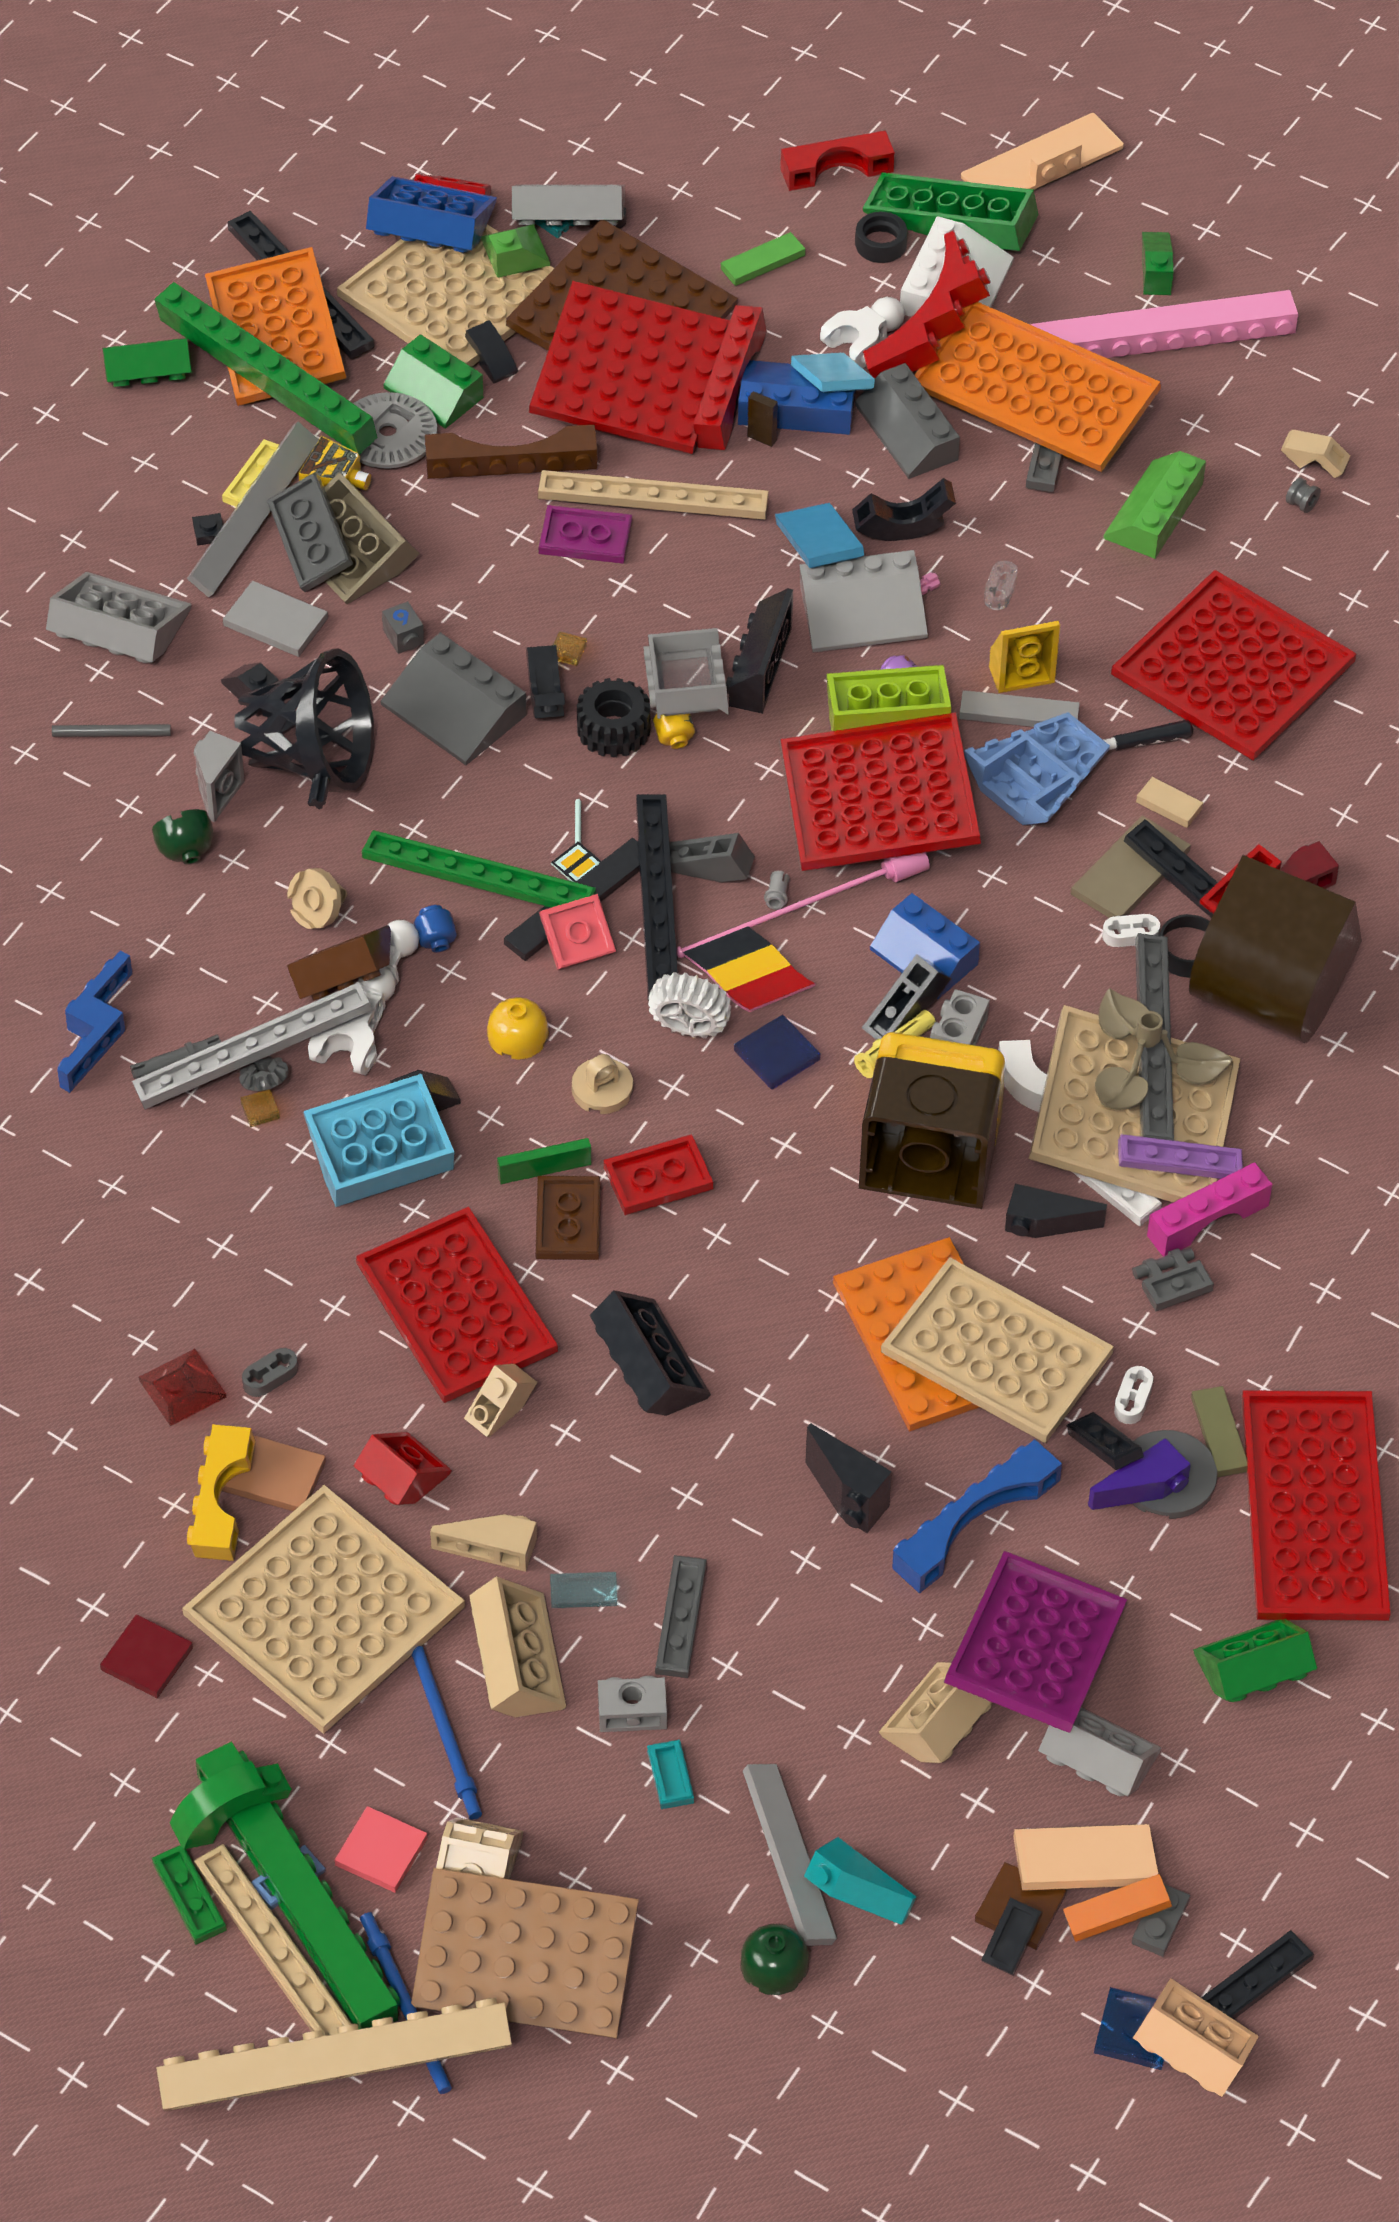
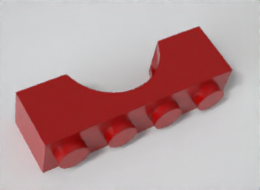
M885 130L781 149L780 169L788 190L792 191L815 187L816 180L822 172L838 166L855 168L867 177L881 175L882 172L893 173L895 152Z

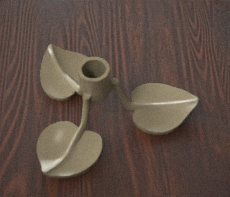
M1111 988L1106 991L1099 1008V1024L1101 1029L1108 1036L1115 1039H1123L1131 1033L1133 1036H1136L1139 1043L1130 1072L1121 1067H1110L1101 1071L1097 1076L1095 1091L1101 1104L1105 1107L1125 1110L1139 1105L1145 1099L1148 1092V1082L1142 1077L1135 1076L1144 1047H1154L1161 1039L1172 1062L1178 1063L1177 1074L1189 1083H1209L1230 1066L1232 1062L1230 1056L1216 1048L1197 1042L1179 1045L1176 1056L1167 1037L1168 1031L1162 1030L1163 1019L1160 1014L1149 1011L1141 1002L1123 996Z

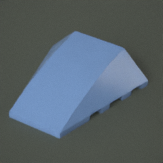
M1067 712L1034 724V728L1024 732L1020 729L1012 732L1011 737L1001 741L997 739L987 741L985 746L975 750L973 747L965 749L964 756L980 791L1020 824L1029 825L1048 822L1109 751L1110 745Z

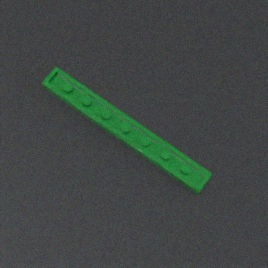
M376 830L372 831L361 851L363 859L551 908L596 894L595 887Z

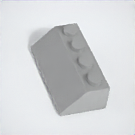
M516 184L512 186V220H519V225H535V220H546V225H562V220H573V225H590V220H605L612 225H617V220L624 219L625 185Z

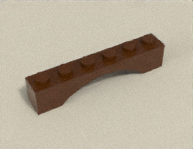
M595 425L566 426L556 434L543 440L517 446L480 444L464 439L454 433L425 434L427 479L539 473L542 470L558 472L597 469Z

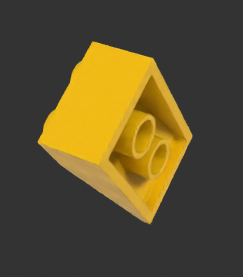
M1059 621L1001 631L990 649L989 668L998 693L1055 683L1060 633Z

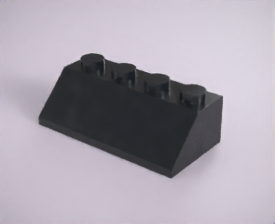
M787 588L759 601L756 612L750 613L747 624L749 632L742 635L740 642L741 655H736L733 661L732 672H734L733 677L728 676L726 681L729 707L763 714L792 630L793 589Z
M613 1290L589 1315L596 1326L597 1334L605 1341L610 1350L611 1358L619 1365L624 1374L625 1382L633 1389L638 1398L639 1406L645 1412L667 1416L706 1400L711 1396L655 1299Z

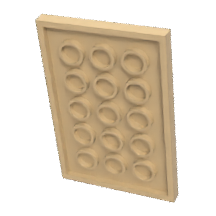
M949 1257L881 1345V1353L1046 1443L1113 1354L1114 1346Z

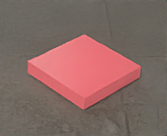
M598 894L539 912L557 970L616 952Z
M367 1806L335 1858V1866L396 1893L427 1841V1833Z

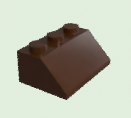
M389 925L312 953L288 964L287 968L299 998L302 999L311 995L314 1001L329 995L328 989L337 986L338 991L355 984L354 979L362 976L363 980L367 981L380 976L379 969L390 965L391 929Z

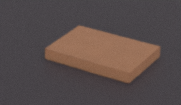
M254 1436L255 1446L250 1471L233 1477L226 1483L222 1491L286 1510H296L311 1497L326 1463L325 1456Z

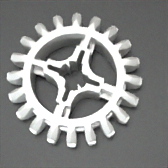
M673 972L672 975H663L662 978L657 979L648 998L649 1012L654 1015L653 1019L661 1022L662 1027H669L671 1032L677 1031L682 1036L685 1034L691 1035L693 1038H696V1036L707 1038L708 1035L716 1036L717 1033L723 1031L731 1015V999L726 996V991L719 989L718 984H711L708 979L698 978L697 975L689 976L686 972L683 975Z

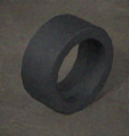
M879 211L867 214L860 219L856 226L855 246L857 252L863 258L877 263L892 262L900 258L906 251L907 226L899 216L890 212ZM880 231L888 232L894 235L896 239L891 242L878 243L869 240L866 236Z

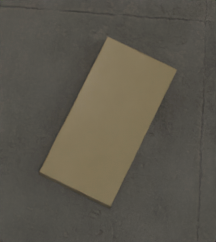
M1142 815L1071 887V895L1110 918L1128 915L1157 886L1164 876L1124 842L1125 836L1144 819L1151 823L1186 855L1190 851L1191 844Z

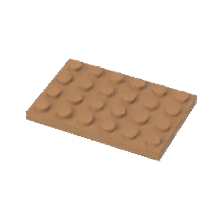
M433 1868L411 2004L415 2008L441 2012L443 2007L462 2004L463 2010L476 2008V2001L496 1998L497 2004H505L507 2020L510 2023L618 2039L639 1899Z

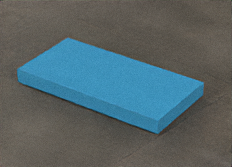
M830 502L775 514L776 524L809 568L864 556L863 545Z

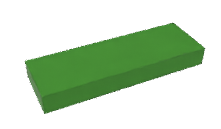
M790 232L721 262V270L734 286H737L805 256V248Z

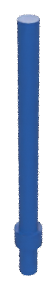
M417 1646L412 1653V1657L456 1779L454 1787L458 1798L463 1799L469 1819H478L482 1816V1812L475 1795L477 1788L474 1779L468 1775L424 1648Z
M372 1912L365 1913L360 1917V1921L369 1938L367 1941L368 1947L372 1955L377 1956L390 1986L396 1991L400 2000L399 2006L407 2021L406 2015L415 2013L417 2010L411 2004L410 1994L389 1951L391 1945L386 1934L381 1933ZM440 2060L426 2063L439 2094L448 2093L452 2086Z

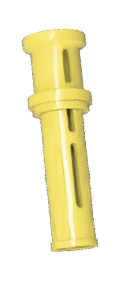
M923 1010L895 1032L921 1036L932 1028L936 1021L929 1011ZM881 1039L873 1042V1047L868 1051L859 1053L854 1057L857 1069L867 1078L873 1077Z

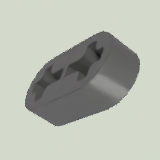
M279 1348L248 1366L242 1373L244 1391L250 1396L261 1397L292 1379L298 1371L295 1352L291 1349ZM282 1361V1363H284V1364H286V1363L289 1362V1366H288V1367H285V1366H283V1365H279V1366H278V1362ZM254 1377L257 1380L262 1379V1383H258L256 1381L251 1382V1379Z

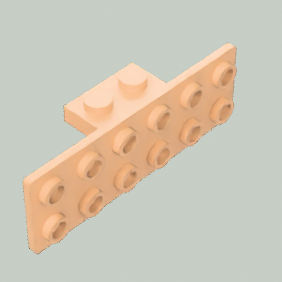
M1090 113L963 171L961 179L964 182L1036 189L1123 149L1124 143L1095 113Z

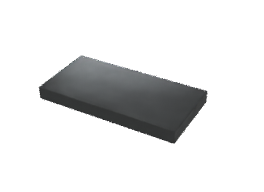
M316 472L267 500L302 591H309L353 564L320 476Z

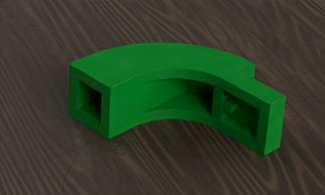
M252 1761L237 1764L211 1776L193 1789L175 1810L170 1825L183 1850L213 1844L221 1826L231 1816L252 1805L286 1799L289 1797L292 1789L278 1763L255 1767Z

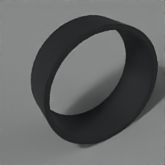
M1179 915L1171 918L1163 925L1159 936H1164L1174 929L1183 927L1196 928L1205 932L1210 921L1198 915ZM1168 951L1169 972L1180 977L1190 978L1194 960L1179 958Z

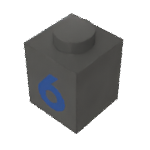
M408 601L382 611L383 631L398 654L424 644L423 624Z

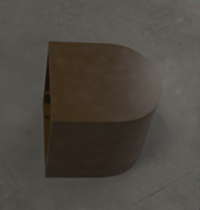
M1242 855L1198 948L1189 981L1190 995L1302 1043H1306L1315 1034L1325 1018L1362 942L1356 902Z

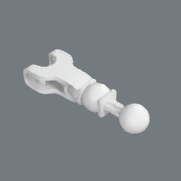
M395 920L388 924L391 929L390 965L379 969L381 975L367 981H364L362 976L358 978V982L361 984L370 1002L372 1011L312 1036L308 1045L309 1059L311 1061L325 1063L333 1053L340 1050L351 1052L350 1058L354 1068L353 1072L366 1075L377 1058L373 1033L386 1007L385 1001L389 1000L394 994L395 986L399 982L397 964L401 957L411 955L418 948L420 937L412 923L406 920Z

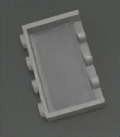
M718 628L649 634V646H643L650 708L656 707L657 718L660 719L661 714L668 716L718 711V709L729 715L727 686L723 672Z

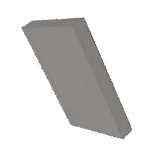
M252 580L223 618V626L299 657L328 619V612Z

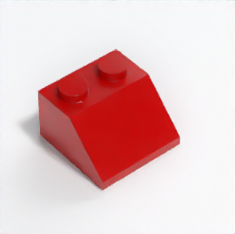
M408 1432L372 1434L353 1465L362 1473L361 1476L367 1483L377 1486L385 1493L384 1497L390 1503L398 1506L417 1503L447 1478L452 1471Z

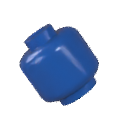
M431 905L421 909L419 915L414 920V926L420 937L419 944L423 948L432 949V952L447 950L450 947L449 944L457 937L451 912L443 909L440 905Z

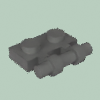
M1191 1247L1183 1250L1177 1248L1168 1251L1167 1256L1155 1260L1154 1258L1143 1260L1141 1265L1132 1268L1135 1279L1148 1277L1142 1281V1289L1155 1311L1213 1291L1214 1283L1201 1261L1187 1263V1261L1195 1258ZM1170 1267L1173 1268L1170 1271L1162 1273V1270L1168 1269Z

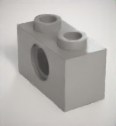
M643 1676L639 1679L611 1677L606 1680H598L600 1732L667 1729L665 1677ZM636 1700L638 1701V1703L629 1704L626 1703V1701Z

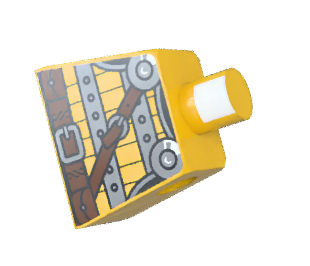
M322 436L299 472V481L316 472L320 476L324 487L339 472L356 488L367 490L371 482V474L361 471L360 455L357 452Z

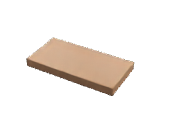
M1149 1824L1014 1829V1844L1022 1890L1122 1887L1158 1874Z

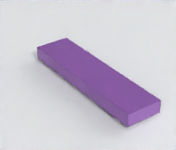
M1121 1134L1118 1139L1119 1166L1218 1179H1222L1243 1168L1242 1149Z

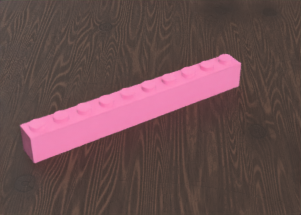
M1290 290L1030 325L1105 358L1293 334L1296 333L1298 312Z

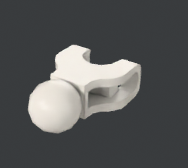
M883 297L878 299L871 308L866 306L858 311L848 310L839 312L822 326L820 340L831 348H835L843 343H853L849 350L850 358L861 368H864L867 365L863 351L886 339L887 332L900 327L904 321V308L899 300L892 297Z

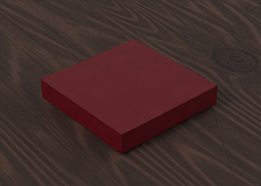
M136 1614L100 1663V1668L105 1673L158 1698L192 1651L193 1643Z

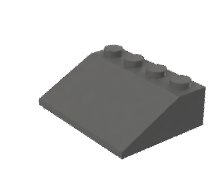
M441 632L420 648L381 700L383 707L464 765L469 764L527 716L525 691Z

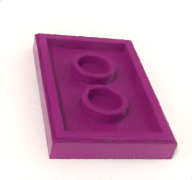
M547 505L538 547L539 554L624 564L632 526V515Z

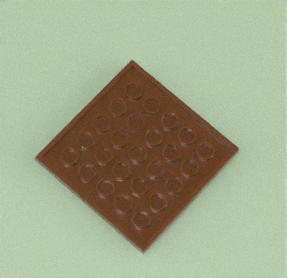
M600 220L506 318V326L542 348L549 350L572 281L723 319L733 311L738 303V298L611 223Z

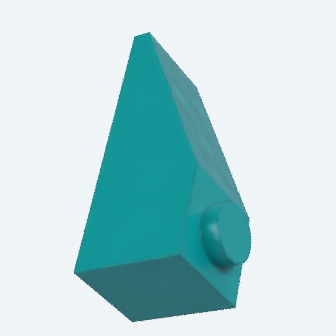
M836 1837L815 1851L804 1874L805 1878L830 1897L900 1925L905 1923L917 1896L839 1837Z

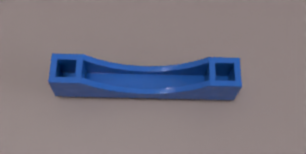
M1035 1439L1027 1446L1022 1445L1018 1447L1008 1461L1003 1465L997 1464L994 1466L984 1480L979 1484L975 1482L969 1486L964 1496L959 1500L949 1502L935 1519L925 1521L919 1527L917 1533L908 1540H901L893 1550L892 1569L920 1594L943 1575L945 1560L952 1543L973 1519L1002 1504L1020 1500H1037L1060 1481L1062 1463Z

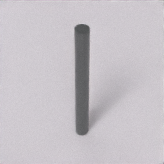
M171 724L52 725V737L171 736Z

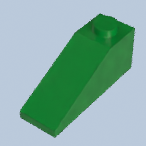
M1142 232L1143 295H1171L1174 271L1173 250L1169 232Z

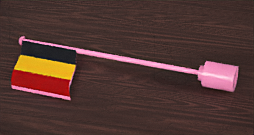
M927 853L885 858L884 862L881 863L882 869L682 949L679 946L676 948L677 957L684 958L685 956L706 972L719 985L721 990L726 991V995L734 1003L748 1012L815 986V983L796 971L770 942L752 930L751 927L881 875H885L887 879L891 878L896 883L929 870L930 864Z

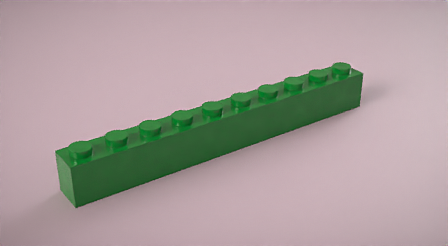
M175 282L170 284L154 299L160 321L344 447L360 455L378 438L371 415Z
M231 1741L196 1759L197 1776L202 1783L229 1767L248 1762L249 1759L243 1750L238 1752ZM266 1802L252 1805L231 1816L226 1823L259 1876L268 1877L264 1880L265 1885L272 1896H276L279 1908L350 2022L358 2024L359 2029L373 2027L372 2021L392 2017L393 2023L398 2021L400 2000L392 1986L386 1987L382 1980L383 1973L375 1959L370 1961L365 1953L367 1949L359 1933L353 1934L348 1927L350 1922L345 1910L341 1906L336 1908L331 1900L333 1894L325 1880L319 1881L315 1874L316 1867L309 1854L303 1855L299 1849L300 1842L295 1831L291 1827L287 1829L283 1824L282 1820L284 1818L276 1802Z

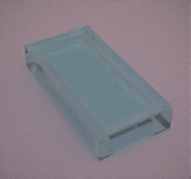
M616 1572L550 1574L551 1608L617 1606Z

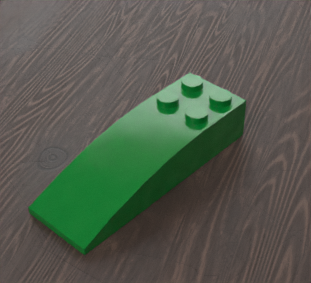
M884 172L881 173L863 206V212L867 214L879 211L895 214L905 222L908 230L927 236L937 216L961 222L1001 249L1017 251L1021 250L1039 215L1034 189Z

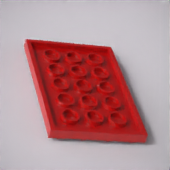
M469 1206L356 1256L358 1267L443 1403L482 1387L494 1365L515 1364L521 1369L558 1352L556 1341Z

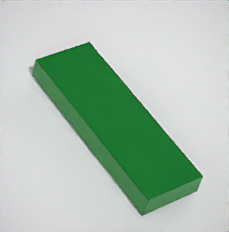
M589 1138L498 1157L497 1168L500 1185L591 1165V1145Z
M181 1845L152 1857V1864L195 1945L227 1931L226 1924L186 1849L183 1850Z

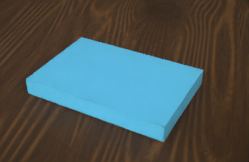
M845 353L791 356V366L821 392L874 388L875 378Z

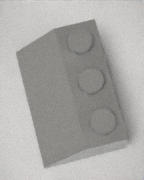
M1081 1707L1071 1732L1068 1733L1049 1725L1038 1751L1047 1755L1046 1759L1053 1764L1059 1766L1067 1765L1075 1769L1076 1774L1085 1780L1101 1782L1106 1785V1789L1112 1794L1129 1796L1139 1788L1162 1748Z

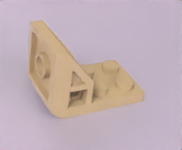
M459 1817L447 1821L436 1868L509 1879L521 1846L523 1831Z

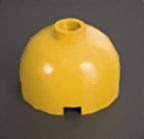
M521 997L509 998L499 1003L490 1013L487 1037L489 1045L496 1053L502 1056L503 1052L511 1055V1059L519 1060L530 1058L544 1048L543 1044L548 1039L549 1029L544 1011L535 1002Z

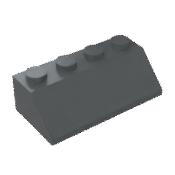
M906 363L880 372L875 378L874 388L865 389L856 399L855 406L908 479L958 461L960 436Z

